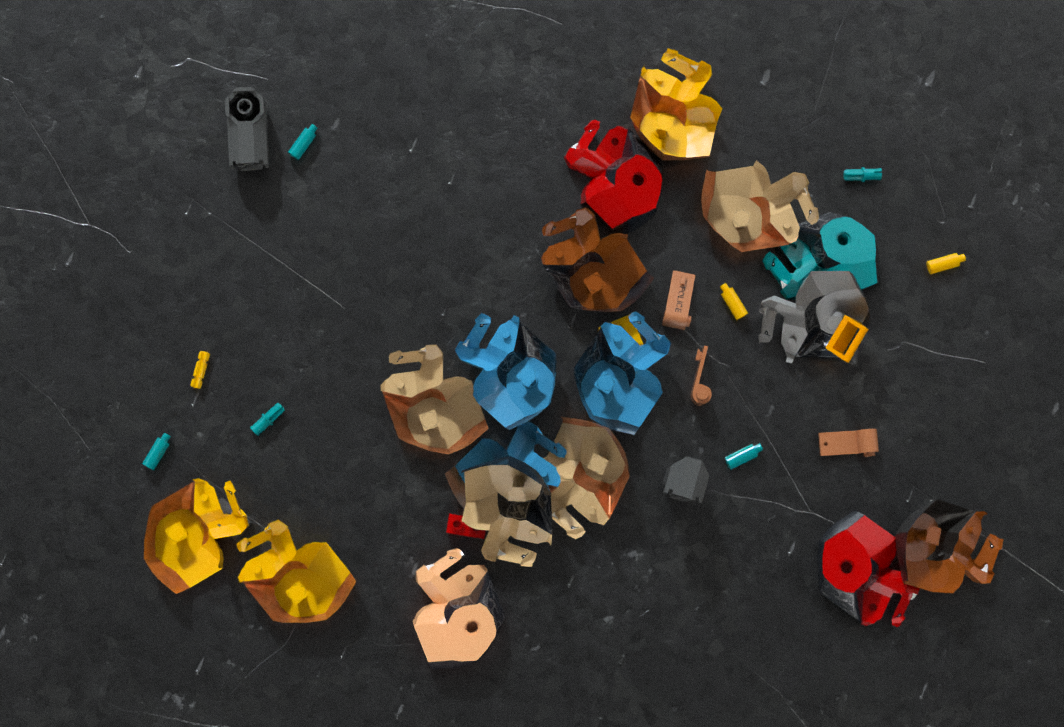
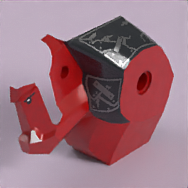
M592 120L584 127L585 132L578 143L568 149L564 159L569 168L591 178L582 191L581 204L586 202L615 233L628 234L646 224L657 212L662 189V162L630 129L622 126L610 129L596 151L589 150L588 145L600 128V122Z
M853 511L837 521L819 540L817 566L821 594L864 626L874 624L877 620L881 619L892 594L900 593L902 597L891 619L893 626L900 627L905 620L904 614L910 600L918 595L920 588L903 583L901 571L889 568L896 556L895 537L857 511Z

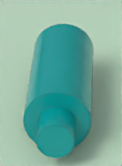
M313 124L308 129L304 128L288 153L299 160L316 137L314 133L318 128Z
M164 432L161 438L158 437L142 464L154 471L170 445L168 440L171 436Z
M760 443L755 446L750 444L724 458L728 467L732 470L758 457V453L763 448Z

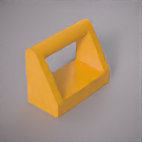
M844 315L826 349L849 363L869 329L857 320ZM859 328V331H858L857 335L855 336V338H854V340L852 341L851 345L849 346L848 350H847L846 353L844 354V351L846 350V348H847V346L849 345L851 339L853 338L854 334L856 333L857 329Z

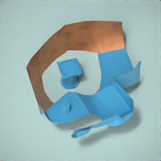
M527 421L518 426L507 450L497 441L482 439L445 475L453 494L464 509L466 505L464 472L461 473V471L507 456H512L536 469L552 493L561 483L560 475L554 465L534 452V446L539 444L557 457L563 458L567 454L566 449L559 442L554 443L545 437L538 426Z

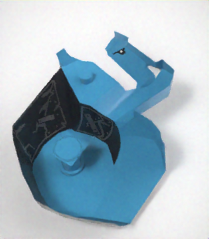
M632 312L628 317L632 325L647 340L646 344L639 345L621 326L605 322L601 325L600 330L573 368L581 401L589 417L604 427L635 435L663 393L658 378L647 369L667 355L671 345L666 336L657 334L644 321V316L638 312Z

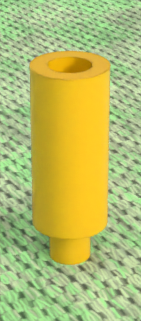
M953 253L927 261L928 272L934 274L958 267L961 262L966 261V257L964 254L958 255Z
M727 283L721 285L720 288L723 291L721 296L735 319L739 320L747 315L748 312L733 287L729 288Z

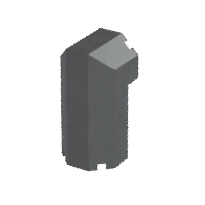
M252 87L235 88L232 91L233 93L225 99L229 166L236 170V166H240V170L243 171L261 170L263 165L268 168L267 104L264 98Z
M685 457L666 469L662 483L664 486L663 493H668L670 498L684 502L693 501L697 498V503H702L709 479V474L703 461Z

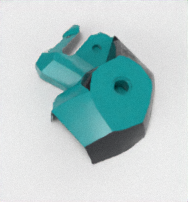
M831 212L819 215L818 221L812 225L807 220L799 223L800 229L797 241L790 243V245L780 246L791 263L796 267L794 273H789L775 254L771 252L766 254L762 260L766 270L771 271L782 287L780 293L786 300H796L800 286L811 271H850L855 276L861 289L881 283L879 250L875 235L854 219Z

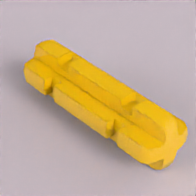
M199 352V361L196 362L193 373L194 379H192L190 384L193 388L200 389L203 381L201 380L204 379L207 368L206 362L209 361L210 357L208 352Z

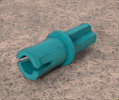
M861 167V169H846L843 172V178L845 181L861 180V182H865V180H881L882 173L880 172H882V169H865L864 167Z
M276 403L266 414H262V417L250 427L251 430L259 436L285 412L284 407Z

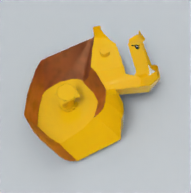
M667 48L661 60L685 75L686 80L681 82L679 79L659 69L651 70L643 66L630 118L641 142L661 160H691L710 157L717 121L722 111V107L716 100L700 94L712 76L711 65L702 60L699 63L678 54V51Z
M199 478L193 479L194 482L156 503L151 508L144 539V560L152 573L176 594L223 569V551L215 539L242 534L249 526L247 515L238 505L234 495L236 489L231 481L225 482L224 486L232 509L231 514L223 513L214 487L209 485L207 481Z
M280 520L268 523L264 531L248 539L244 537L237 543L239 552H246L266 541L271 542L272 549L247 561L238 579L240 583L243 582L273 621L309 623L327 620L345 602L356 583L351 572L327 542L308 543L296 550L288 526Z

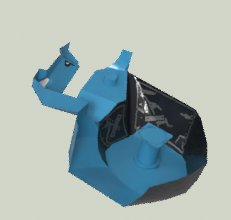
M481 313L475 319L476 324L464 342L460 341L455 351L462 362L483 370L476 378L473 386V396L477 403L505 428L511 430L533 419L551 405L555 387L556 353L520 322L519 317L513 315L512 319L499 326L486 349H480L479 344L491 324V318Z

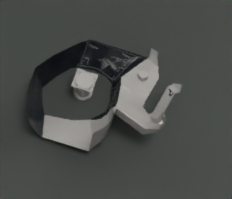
M811 271L797 292L796 303L777 296L763 300L759 310L763 314L761 334L758 335L759 344L760 342H770L773 336L776 314L780 313L784 316L781 344L787 356L786 362L792 363L795 357H838L827 350L826 346L844 315L857 320L867 328L871 322L868 301L855 276L850 271ZM859 328L857 329V331H856V333L854 334L853 338L851 339L849 345L847 346L846 350L844 351V354L846 353V351L848 350V348H849V346L851 345L852 341L854 340L855 336L857 335V333H858V331H859Z

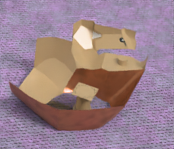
M757 160L753 166L718 172L706 170L701 200L703 217L721 237L741 252L790 245V243L797 241L800 227L790 204L794 199L799 201L804 215L811 225L818 221L819 213L818 208L813 205L808 192L809 181L803 173L793 172L771 184L767 170Z

